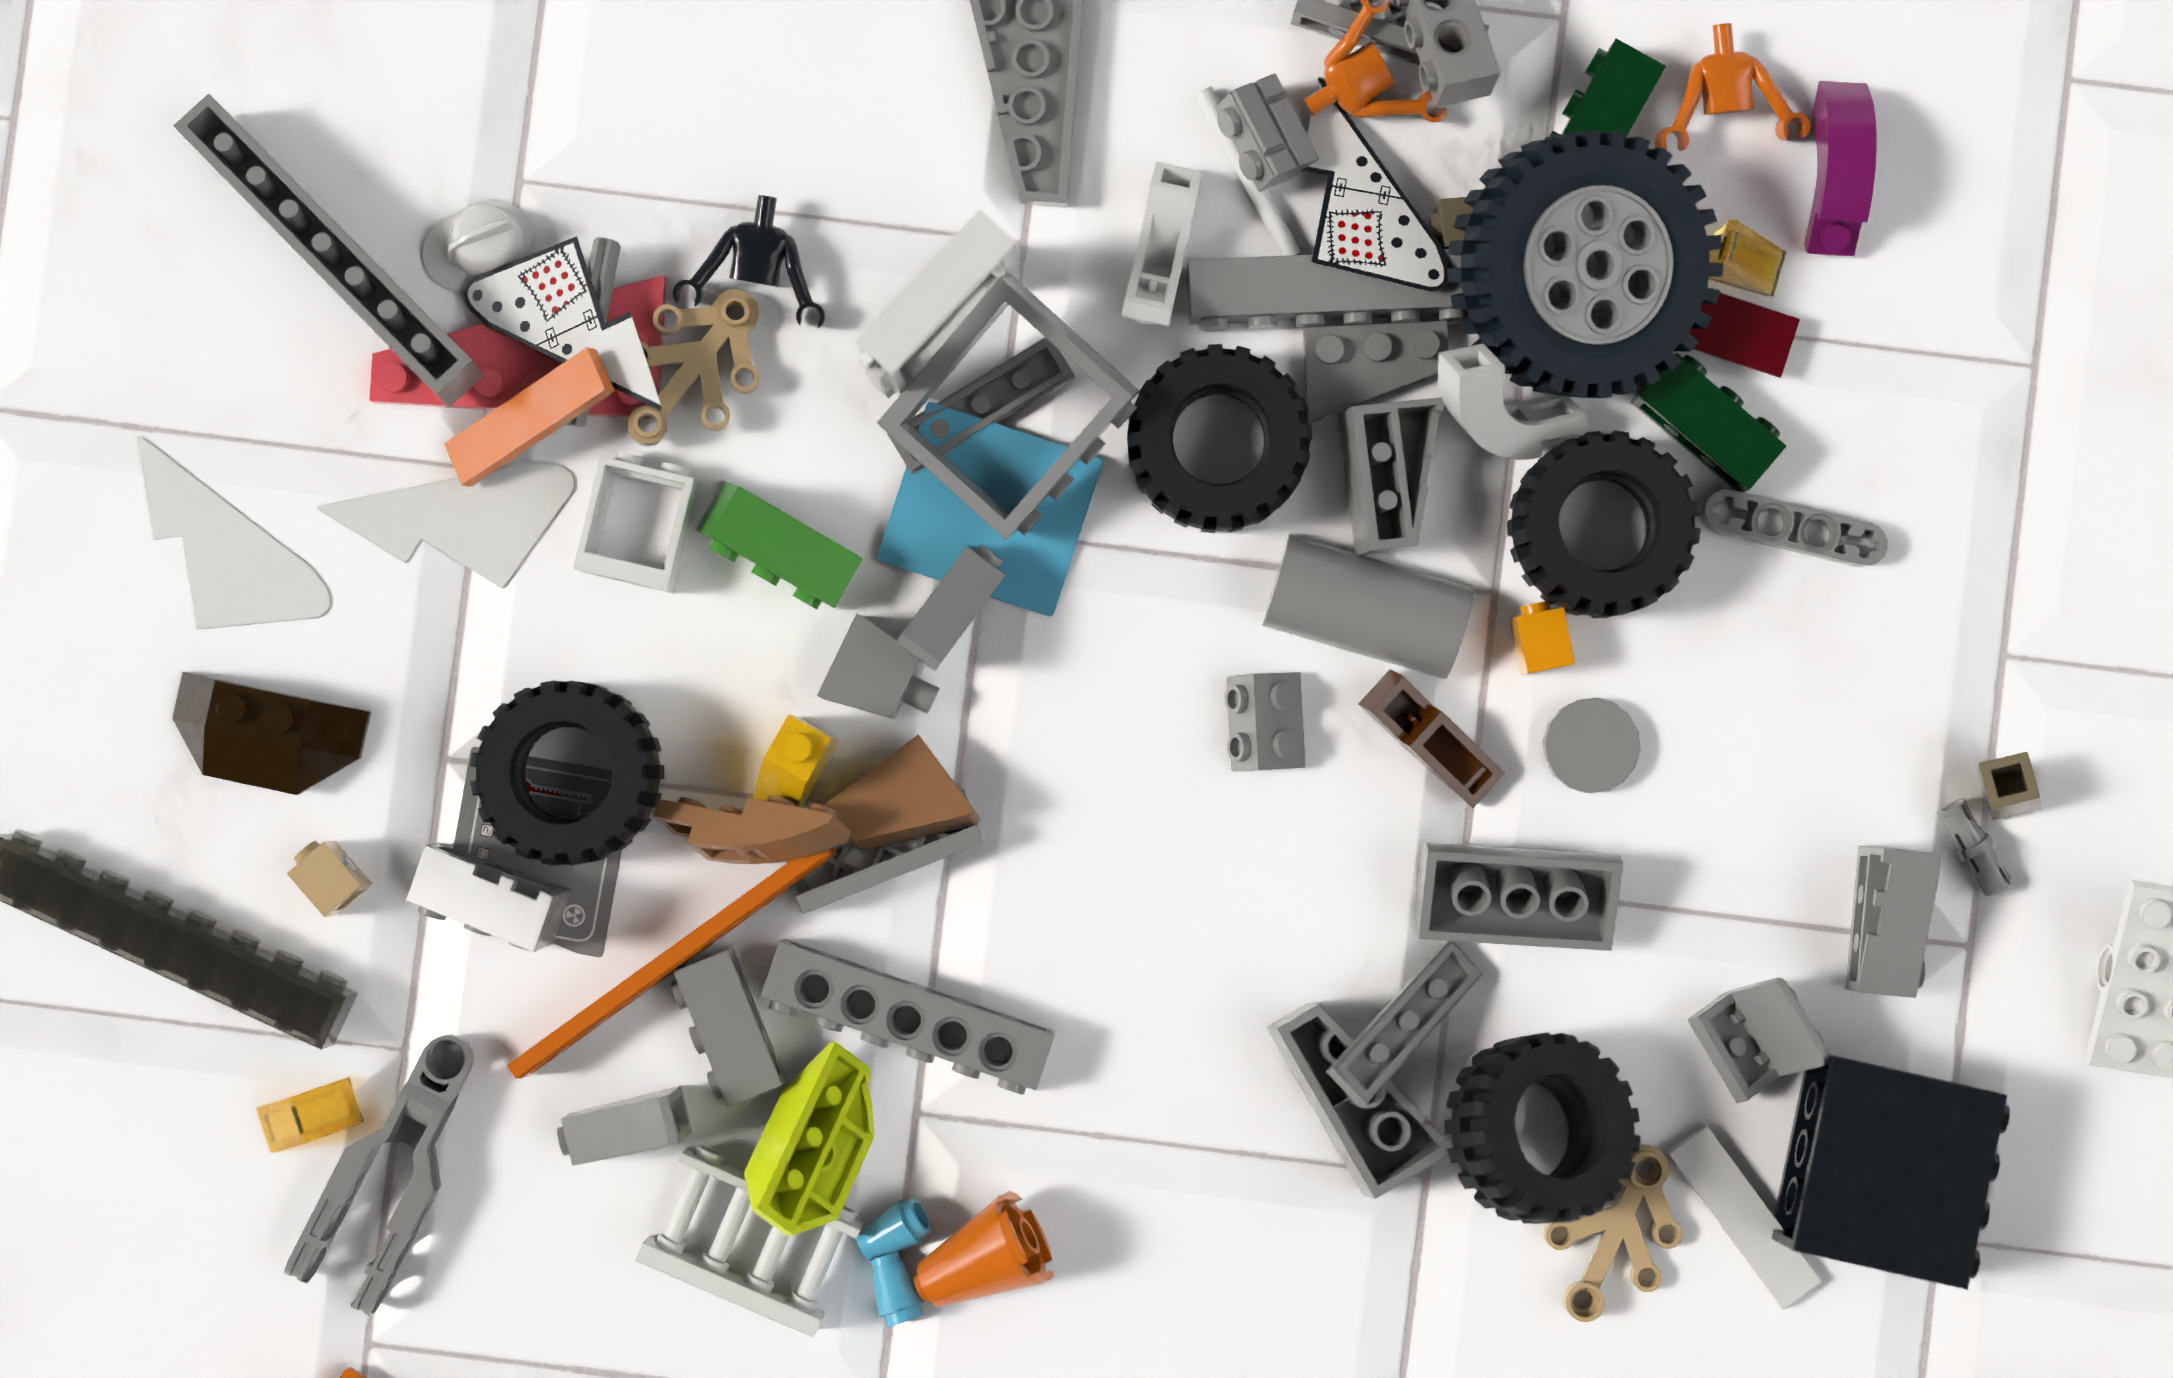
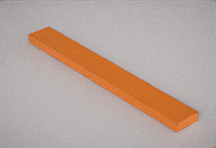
M833 847L807 857L790 860L507 1064L516 1079L531 1076L674 971L837 855L836 852H838L837 849Z

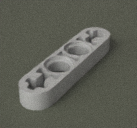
M1722 489L1714 492L1703 501L1700 508V517L1703 524L1714 533L1855 567H1865L1879 562L1885 556L1888 549V540L1885 532L1875 524L1740 491ZM1724 499L1729 501L1728 508L1730 510L1743 513L1748 511L1747 503L1752 504L1753 508L1747 517V531L1741 529L1745 522L1744 519L1733 517L1726 519L1724 524L1719 523L1720 516L1712 512L1713 506L1723 503ZM1766 509L1778 512L1783 520V527L1776 536H1768L1759 529L1758 518ZM1812 520L1820 521L1828 528L1829 539L1823 547H1814L1806 541L1805 528ZM1841 526H1844L1846 529L1841 536ZM1866 533L1868 534L1867 542L1874 544V550L1864 553L1863 557L1859 556V548L1853 545L1843 544L1839 546L1840 553L1834 551L1841 537L1856 539Z

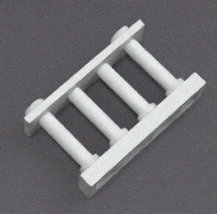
M700 1144L697 1145L695 1150L687 1147L681 1153L678 1162L691 1167L692 1171L664 1234H659L657 1238L649 1236L642 1243L635 1261L814 1338L826 1312L817 1308L819 1302L815 1298L844 1233L857 1239L864 1222L855 1219L856 1211L843 1206L838 1220L824 1224V1231L798 1291H792L789 1296L773 1289L774 1282L771 1280L789 1239V1236L774 1226L753 1272H748L745 1277L728 1269L730 1263L726 1260L750 1207L744 1171L722 1162L724 1155L715 1149ZM710 1176L737 1188L709 1253H703L702 1257L685 1251L686 1244L682 1240Z

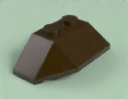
M182 672L172 719L202 775L300 795L346 766L361 759L371 712Z

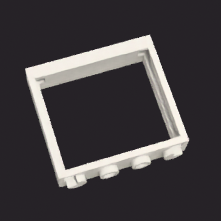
M980 208L854 340L861 352L857 359L862 364L861 367L865 370L864 373L869 377L868 380L888 399L894 393L898 397L1001 276L1011 273L1017 280L1021 278L1016 241Z

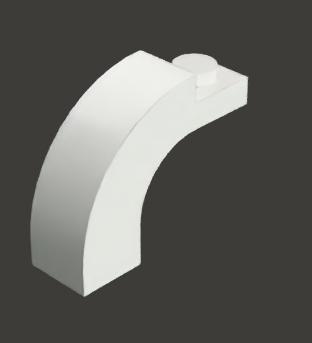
M1156 161L1121 316L1133 318L1137 322L1146 325L1160 324L1169 326L1203 171Z
M1484 344L1439 352L1438 384L1442 400L1455 420L1478 445L1488 452L1500 457L1516 460L1541 458L1542 441L1561 440L1569 435L1586 432L1587 415L1570 397L1550 395L1522 402H1505L1503 400L1505 366Z

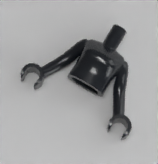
M758 194L754 222H741L736 226L729 227L692 278L679 281L672 291L674 301L679 303L681 289L685 285H691L696 291L694 306H698L703 299V286L721 266L733 246L730 279L778 287L781 266L785 257L787 274L799 304L796 312L798 324H802V314L808 307L816 308L820 314L818 329L826 320L824 308L820 304L813 302L794 238L788 235L785 230L773 226L777 198Z

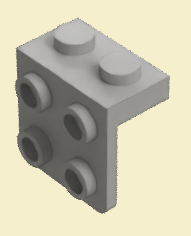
M1781 977L1726 991L1687 1019L1736 1103L1748 1101L1780 1076L1822 1067L1830 1059V1054L1824 1045L1822 1036L1811 1024L1799 1003L1797 994Z

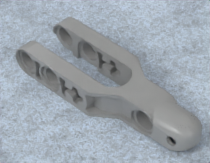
M454 1034L442 1035L430 1041L423 1049L383 1128L344 1149L286 1263L285 1274L295 1276L297 1280L306 1284L310 1282L320 1267L381 1145L388 1142L408 1144L415 1150L412 1154L414 1174L386 1227L390 1232L376 1258L367 1264L363 1272L367 1274V1277L357 1297L350 1305L356 1310L364 1311V1314L370 1317L374 1315L386 1296L441 1187L435 1144L456 1105L459 1093L473 1066L474 1054L468 1041Z

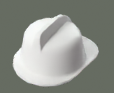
M494 199L471 205L443 218L431 227L424 238L421 252L424 269L430 278L443 288L463 291L472 278L528 256L533 242L531 224L522 210L509 202Z

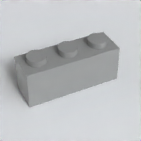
M734 948L673 972L677 981L671 983L672 992L681 1010L688 1008L695 1025L689 1028L690 1037L699 1055L706 1053L712 1068V1071L707 1072V1078L717 1100L724 1098L728 1108L782 1086L787 1080Z

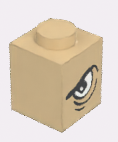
M315 840L309 843L293 858L297 865L286 873L323 917L338 915L373 884L336 841H324L319 844Z

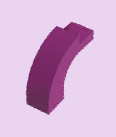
M1819 81L1810 120L1817 147V178L1804 247L1807 254L1854 256L1862 222L1868 223L1874 189L1877 152L1874 103L1867 83Z

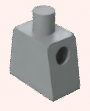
M856 613L817 696L827 701L895 719L902 703L928 714L940 688L916 677L922 664L920 659L896 643L897 640Z

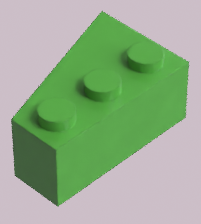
M726 481L721 483L695 529L713 540L709 549L734 563L739 555L755 564L751 573L774 586H777L780 579L796 587L792 596L818 610L822 602L833 608L836 607L863 560L861 556L754 494Z

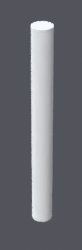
M1213 86L1201 90L1196 94V97L1281 256L1300 255L1301 251L1268 189L1258 192L1253 180H1248L1243 175L1239 165L1240 155L1232 139L1224 136L1219 129L1217 122L1218 112L1215 107L1221 101Z

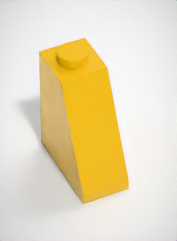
M788 714L763 758L752 798L767 801L768 796L773 795L785 798L793 802L796 807L803 808L841 740L801 717Z

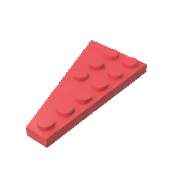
M662 275L614 288L606 323L631 312L640 342L647 344L649 347L663 345L664 335L659 334L655 330L653 314L659 306L666 304L667 277ZM665 313L660 315L658 318L659 324L663 327ZM485 324L446 333L469 356L484 375L450 408L494 410L563 363L495 331ZM391 349L372 353L370 402L374 404L448 408ZM662 366L649 368L658 395L660 393ZM614 389L615 392L589 408L588 416L629 418L631 413L638 407L649 405ZM645 416V417H642L641 419H654V418H652V417H650V416Z

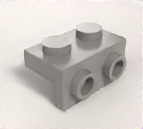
M1254 673L1228 676L1226 679L1225 705L1228 710L1229 739L1227 750L1231 760V770L1234 772L1306 768L1301 673Z

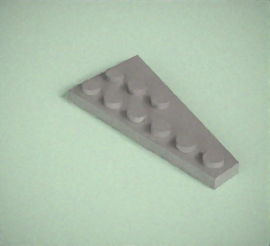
M969 0L1019 203L1067 207L1084 0Z

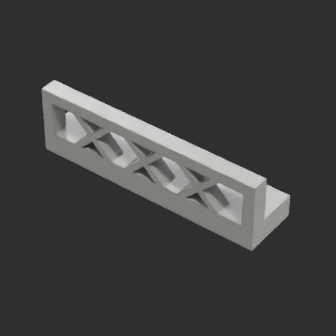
M1297 0L1290 24L1341 40L1359 14V12L1353 11L1352 7L1359 4L1360 0H1339L1341 3L1339 5L1322 0ZM1370 0V1H1373V2H1376V3H1380L1382 0ZM1390 0L1389 7L1400 10V12L1393 15L1390 8L1383 12L1386 19L1380 20L1373 17L1358 41L1357 46L1362 47L1372 41L1379 53L1419 66L1420 60L1416 48L1411 49L1409 47L1404 27L1397 24V21L1405 18L1402 6H1396L1394 1ZM1484 24L1485 29H1486V32H1487V31H1488V28H1489V25ZM1440 45L1444 50L1448 52H1457L1453 47L1449 45Z
M961 789L960 791L968 800L965 790ZM978 823L951 835L944 832L937 833L935 835L942 838L926 845L924 843L928 836L921 837L917 848L908 852H903L889 845L881 846L872 866L863 870L843 862L850 844L853 843L851 840L845 845L842 843L835 846L836 849L843 848L838 859L832 858L828 861L835 866L827 884L810 891L805 879L795 885L799 894L796 896L802 914L984 843L985 841ZM885 850L898 855L879 863ZM840 868L853 873L835 880Z

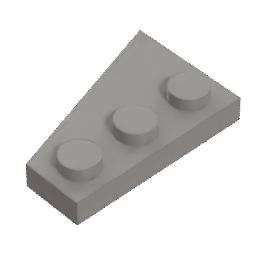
M1447 321L1304 327L1303 347L1306 404L1309 409L1307 412L1308 423H1314L1352 406H1358L1391 391L1399 390L1438 375L1439 352L1449 351Z

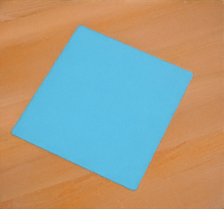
M928 402L923 414L945 408V406ZM947 407L921 423L918 432L935 447H938L983 419ZM937 419L945 420L949 425V433L944 438H936L931 433V424ZM992 422L967 437L966 439H970L944 455L1010 514L1068 447ZM1095 456L1087 465L1079 460L1068 473L1074 478L1070 486L1056 501L1048 496L1037 508L1043 514L1040 520L1025 536L1017 531L1007 540L925 466L911 474L906 466L877 559L881 562L941 581L966 546L976 551L981 544L1004 561L999 569L1006 575L990 597L1046 616H1052L1055 612L1103 466V459Z

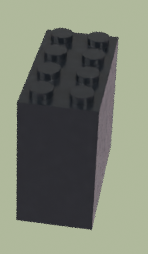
M1830 1054V1059L1825 1065L1805 1070L1803 1073L1774 1217L1785 1232L1773 1230L1772 1239L1796 1252L1968 1290L1970 1279L1976 1277L1980 1266V1252L1976 1248L1980 1230L1986 1228L1990 1217V1204L1986 1199L1989 1184L1995 1181L2000 1168V1156L1996 1153L1999 1135L2006 1131L2010 1119V1108L2006 1105L2008 1095Z

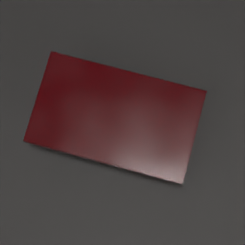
M1719 293L1717 304H1702L1700 311L1712 316L1707 329H1690L1688 332L1699 340L1693 350L1777 378L1782 377L1800 322L1799 318L1723 293Z

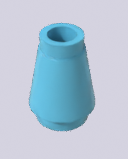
M914 1198L906 1202L898 1200L858 1235L856 1241L862 1254L867 1260L871 1261L876 1257L923 1243L924 1236L931 1232V1224L927 1214L917 1200Z
M898 1251L871 1260L879 1318L884 1317L887 1328L923 1316L924 1313L920 1303L925 1301L919 1296L914 1281L903 1261L900 1260Z

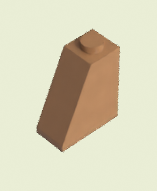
M919 734L825 803L827 807L838 813L837 818L851 831L849 841L851 840L861 851L972 826L982 820Z

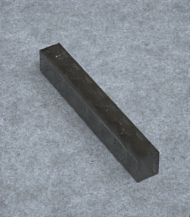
M15 829L14 833L0 834L1 902L321 1050L335 1044L358 995L357 992L346 988L347 979L327 970H321L319 975L302 967L305 962L302 958L287 951L277 950L276 954L268 952L259 947L260 939L246 932L234 929L232 934H229L215 927L217 920L203 912L190 909L189 913L186 914L171 907L174 900L162 893L146 889L144 894L128 887L130 879L119 873L103 869L100 874L84 867L87 860L80 855L63 849H59L56 854L41 847L44 840L32 833Z

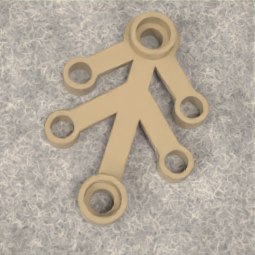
M730 289L719 294L712 306L679 310L673 305L664 304L655 310L653 326L659 334L664 336H672L680 328L712 327L701 341L652 347L641 342L643 351L648 357L647 364L649 368L683 364L658 395L662 410L659 411L651 406H641L631 413L628 420V431L634 442L641 446L650 447L663 440L667 431V421L665 418L699 375L704 402L701 411L702 424L706 429L713 432L721 431L727 427L730 420V410L723 403L716 353L728 338L734 368L730 375L732 388L737 393L749 394L757 388L759 383V373L752 365L748 333L757 325L759 308L757 302L749 293L739 289ZM731 305H739L744 310V316L739 320H732L727 316L726 309ZM663 313H671L676 317L677 322L673 327L665 328L659 324V316ZM740 371L750 372L754 378L753 383L746 387L739 385L735 379L737 373ZM712 408H718L722 410L725 418L721 423L713 424L707 420V412ZM650 416L654 418L657 422L656 428L651 432L642 431L638 426V422L642 417Z
M1640 1145L1639 1151L1632 1152L1630 1160L1634 1161L1636 1165L1642 1160H1648L1651 1163V1172L1645 1177H1639L1636 1174L1635 1165L1630 1178L1620 1179L1619 1182L1623 1185L1624 1189L1616 1205L1605 1208L1592 1216H1582L1580 1220L1547 1223L1544 1227V1239L1555 1250H1566L1574 1241L1603 1231L1581 1280L1571 1283L1563 1295V1304L1566 1311L1577 1321L1591 1322L1602 1314L1605 1300L1599 1289L1622 1240L1632 1264L1630 1279L1633 1285L1643 1292H1653L1660 1286L1662 1274L1651 1261L1635 1216L1643 1196L1654 1220L1650 1230L1653 1241L1662 1248L1671 1249L1676 1247L1682 1240V1229L1673 1220L1662 1190V1186L1667 1181L1669 1175V1164L1665 1155L1653 1146ZM1664 1225H1672L1674 1228V1235L1668 1241H1661L1659 1238V1230ZM1559 1226L1565 1227L1567 1230L1566 1239L1561 1243L1553 1242L1551 1239L1553 1229ZM1645 1268L1652 1269L1654 1273L1653 1280L1646 1285L1640 1284L1638 1281L1640 1271ZM1580 1291H1586L1590 1295V1301L1584 1307H1577L1574 1304V1297Z

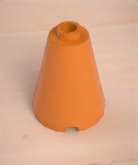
M1008 1191L999 1195L918 1263L914 1284L923 1301H930L936 1307H942L1041 1285L1053 1277L1054 1271L1045 1270V1264L1052 1261L1051 1251L1045 1234L1033 1212L1029 1210L1022 1213L1015 1204L1022 1200L1017 1193Z

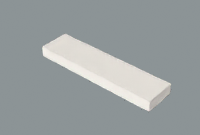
M1702 1125L1666 1152L1782 1310L1791 1306L1822 1282L1801 1252L1793 1251L1772 1239L1773 1230L1785 1232L1707 1125Z

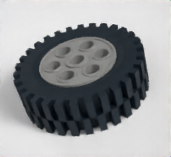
M1600 130L1545 137L1544 140L1532 141L1520 146L1522 151L1506 154L1498 160L1502 168L1488 169L1479 178L1486 186L1485 189L1470 190L1464 203L1474 209L1470 214H1458L1453 228L1465 231L1464 239L1450 241L1448 255L1461 256V268H1447L1448 282H1461L1463 293L1451 295L1450 298L1453 309H1467L1469 317L1458 322L1463 333L1478 334L1479 339L1471 346L1484 344L1505 366V374H1512L1509 381L1519 386L1533 387L1532 391L1558 396L1611 398L1612 394L1626 395L1638 391L1636 385H1651L1660 380L1661 378L1657 370L1673 371L1682 362L1674 352H1691L1699 342L1688 332L1690 329H1707L1712 316L1701 312L1700 309L1702 304H1717L1720 290L1707 288L1709 277L1723 275V263H1710L1709 250L1723 249L1721 235L1707 236L1705 226L1718 221L1713 209L1698 210L1696 206L1697 202L1707 197L1701 184L1684 186L1683 183L1692 173L1684 164L1667 166L1673 154L1664 148L1648 149L1651 141L1640 136L1625 138L1626 133L1619 131L1600 132ZM1586 204L1592 208L1594 213L1593 223L1589 228L1583 224L1581 218L1582 210ZM1628 224L1635 231V240L1630 248L1624 241V230ZM1549 234L1553 235L1557 243L1556 252L1551 259L1544 251V241ZM1592 253L1598 260V270L1594 277H1591L1586 269L1587 259ZM1633 273L1638 276L1640 282L1639 290L1635 296L1630 293L1628 288V281ZM1554 283L1561 289V300L1555 308L1549 301V290ZM1598 302L1603 310V318L1600 324L1595 326L1591 319V310L1595 303Z

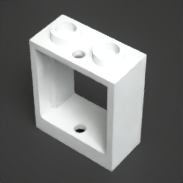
M615 451L614 459L600 456L573 569L674 594L700 482L695 478L688 477L690 469L680 465L662 462L661 468L658 470L642 466L644 458L625 452ZM616 476L681 491L662 570L598 555Z

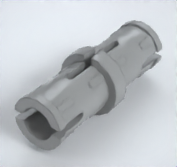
M1960 798L1940 808L1941 810L1937 811L1936 814L1948 830L1957 847L1955 850L1957 857L1960 861H1965L1969 869H1971L1984 895L1991 896L2009 887L2013 880L1992 847L1994 840L1989 833H1984L1980 825H1978L1966 800Z

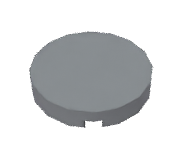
M1600 698L1580 699L1560 708L1547 724L1543 738L1545 758L1553 776L1567 788L1583 793L1606 792L1624 783L1636 768L1641 751L1639 731L1631 716L1616 703Z

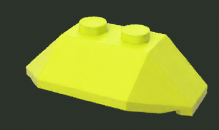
M837 1042L829 1043L782 1090L744 1171L751 1210L787 1236H793L838 1220L875 1137L873 1106L868 1082H871L870 1067Z

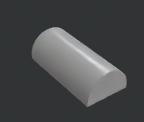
M1289 534L1262 626L1434 677L1447 679L1464 637L1471 611L1474 589L1473 587Z
M1424 843L1420 856L1417 880L1416 924L1418 939L1612 951L1624 865L1622 857L1616 854Z

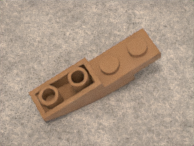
M773 795L768 796L767 801L748 797L743 811L727 805H721L719 810L709 809L701 802L686 797H680L678 802L658 799L652 815L672 834L688 837L686 843L705 859L730 864H764L799 859L849 841L851 831L837 818L838 813L835 810L820 804H810L809 809L796 807L793 802Z

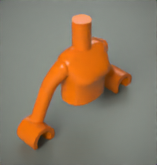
M1360 0V3L1363 5L1360 13L1343 38L1328 53L1324 60V75L1327 86L1303 99L1311 115L1313 116L1337 102L1344 111L1349 112L1354 117L1367 118L1420 114L1430 122L1442 121L1447 115V108H1440L1432 114H1428L1426 111V105L1433 99L1430 91L1423 92L1418 100L1370 102L1377 95L1395 86V82L1372 41L1358 50L1350 52L1357 45L1375 13L1385 12L1389 8L1390 0H1382L1377 5H1370L1368 0Z
M1723 23L1712 26L1715 53L1703 57L1699 62L1692 65L1686 92L1676 119L1671 127L1664 128L1657 133L1654 144L1655 148L1667 150L1666 138L1669 133H1672L1677 138L1678 150L1683 151L1686 149L1690 139L1686 129L1700 99L1701 92L1703 95L1704 115L1753 110V79L1779 118L1775 125V133L1780 140L1788 138V124L1790 120L1797 124L1799 138H1804L1808 135L1811 124L1806 115L1794 113L1790 109L1770 74L1757 58L1745 52L1734 51L1732 23Z

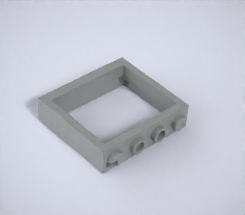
M1010 273L1001 276L878 420L877 424L1007 540L1017 531L1025 536L1040 520L1043 514L1037 508L1048 496L1056 501L1070 486L1074 478L1068 473L1079 460L1087 465L1106 444L1100 439V436L1111 424L1119 429L1137 408L1131 401L1140 390ZM1009 305L1112 397L1010 514L909 424L911 419Z

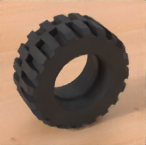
M1208 344L1207 349L1196 351L1193 347L1180 352V357L1171 362L1169 360L1165 361L1156 369V373L1152 378L1145 381L1134 404L1137 408L1129 417L1127 456L1130 468H1132L1137 486L1142 494H1146L1152 502L1151 505L1159 513L1167 514L1174 519V523L1185 528L1191 526L1201 529L1200 532L1206 533L1228 530L1230 533L1243 530L1244 527L1254 523L1257 525L1267 519L1278 508L1280 509L1300 483L1302 475L1308 466L1311 455L1309 449L1310 441L1312 440V424L1308 423L1307 412L1309 409L1304 396L1299 397L1294 388L1296 383L1288 373L1283 375L1275 368L1276 362L1265 355L1261 359L1250 354L1251 349L1237 345L1236 350L1223 348V344ZM1226 395L1242 401L1252 409L1262 426L1264 445L1259 462L1245 477L1232 483L1210 484L1193 477L1183 468L1174 450L1173 432L1179 416L1191 403L1206 396Z
M1599 430L1587 432L1580 437L1570 438L1560 443L1539 458L1527 470L1520 480L1521 485L1518 491L1513 494L1509 506L1513 511L1512 518L1507 521V536H1512L1514 548L1510 549L1514 563L1519 562L1525 572L1521 577L1529 587L1534 585L1542 593L1541 599L1549 601L1550 605L1558 604L1564 607V611L1572 615L1579 616L1583 614L1590 615L1592 618H1608L1645 608L1657 602L1658 598L1663 594L1671 592L1680 582L1679 576L1682 572L1689 570L1695 558L1691 554L1693 545L1699 543L1701 529L1695 527V517L1700 515L1701 512L1699 500L1692 501L1688 489L1693 487V484L1688 474L1679 475L1674 468L1678 461L1669 452L1661 455L1654 450L1656 443L1645 437L1635 440L1629 438V432L1614 430L1610 434H1602ZM1606 480L1622 486L1634 496L1643 511L1646 524L1644 544L1637 556L1623 567L1613 570L1589 568L1575 559L1564 544L1559 526L1561 508L1571 492L1587 482Z
M554 680L542 682L540 686L535 688L526 687L515 693V699L508 704L501 703L492 712V715L495 717L489 726L483 725L477 736V739L482 742L479 752H472L470 767H476V781H470L472 796H479L482 807L477 809L483 822L491 823L495 829L493 835L502 844H510L515 848L516 854L526 859L539 860L541 864L555 866L577 865L595 862L609 857L610 854L616 851L623 850L633 842L632 838L638 832L645 830L651 821L649 816L653 808L656 807L658 799H661L662 793L658 791L660 779H665L664 765H660L658 752L662 751L658 737H653L649 729L651 724L643 713H638L631 706L632 703L629 700L595 684L572 680ZM565 727L579 728L597 737L607 749L612 763V782L604 801L589 814L573 819L558 818L540 809L528 791L525 777L527 759L535 743L548 732Z
M1549 1032L1494 1043L1493 1048L1482 1049L1472 1057L1471 1063L1473 1066L1462 1068L1456 1077V1083L1461 1087L1458 1091H1451L1449 1093L1446 1107L1452 1109L1451 1119L1444 1120V1135H1451L1453 1148L1447 1149L1451 1164L1459 1163L1462 1172L1457 1174V1178L1465 1189L1475 1188L1477 1190L1474 1199L1485 1209L1496 1208L1497 1216L1509 1221L1521 1220L1523 1224L1569 1222L1580 1220L1581 1216L1596 1214L1604 1209V1201H1614L1622 1192L1623 1185L1619 1181L1620 1179L1631 1177L1636 1165L1634 1161L1630 1160L1632 1152H1637L1640 1148L1641 1136L1635 1135L1634 1123L1640 1122L1638 1107H1631L1629 1096L1633 1095V1091L1628 1081H1620L1616 1075L1620 1071L1619 1067L1610 1057L1598 1058L1601 1051L1597 1046L1588 1041L1578 1042L1574 1035L1565 1033L1551 1035ZM1534 1082L1545 1087L1556 1097L1563 1108L1568 1124V1143L1565 1154L1556 1169L1549 1175L1542 1173L1528 1161L1521 1150L1516 1135L1515 1119L1519 1101L1527 1088Z

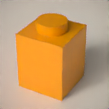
M1549 601L1524 605L1520 607L1521 616L1509 619L1520 675L1575 664L1564 607L1550 610Z

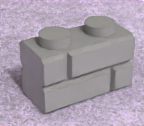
M1275 73L1263 77L1254 83L1251 82L1234 89L1215 107L1218 112L1217 122L1219 129L1224 136L1232 139L1240 155V169L1248 180H1253L1258 192L1301 175L1304 171L1300 170L1320 159Z

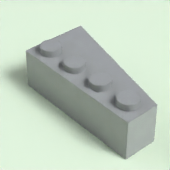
M1306 1003L1266 1027L1362 1195L1377 1199L1447 1156V1149L1453 1148V1144L1428 1121V1118L1415 1104H1412L1400 1092L1391 1079L1384 1084L1366 1105L1361 1107L1332 1079L1326 1071L1350 1046L1353 1040L1319 1004Z

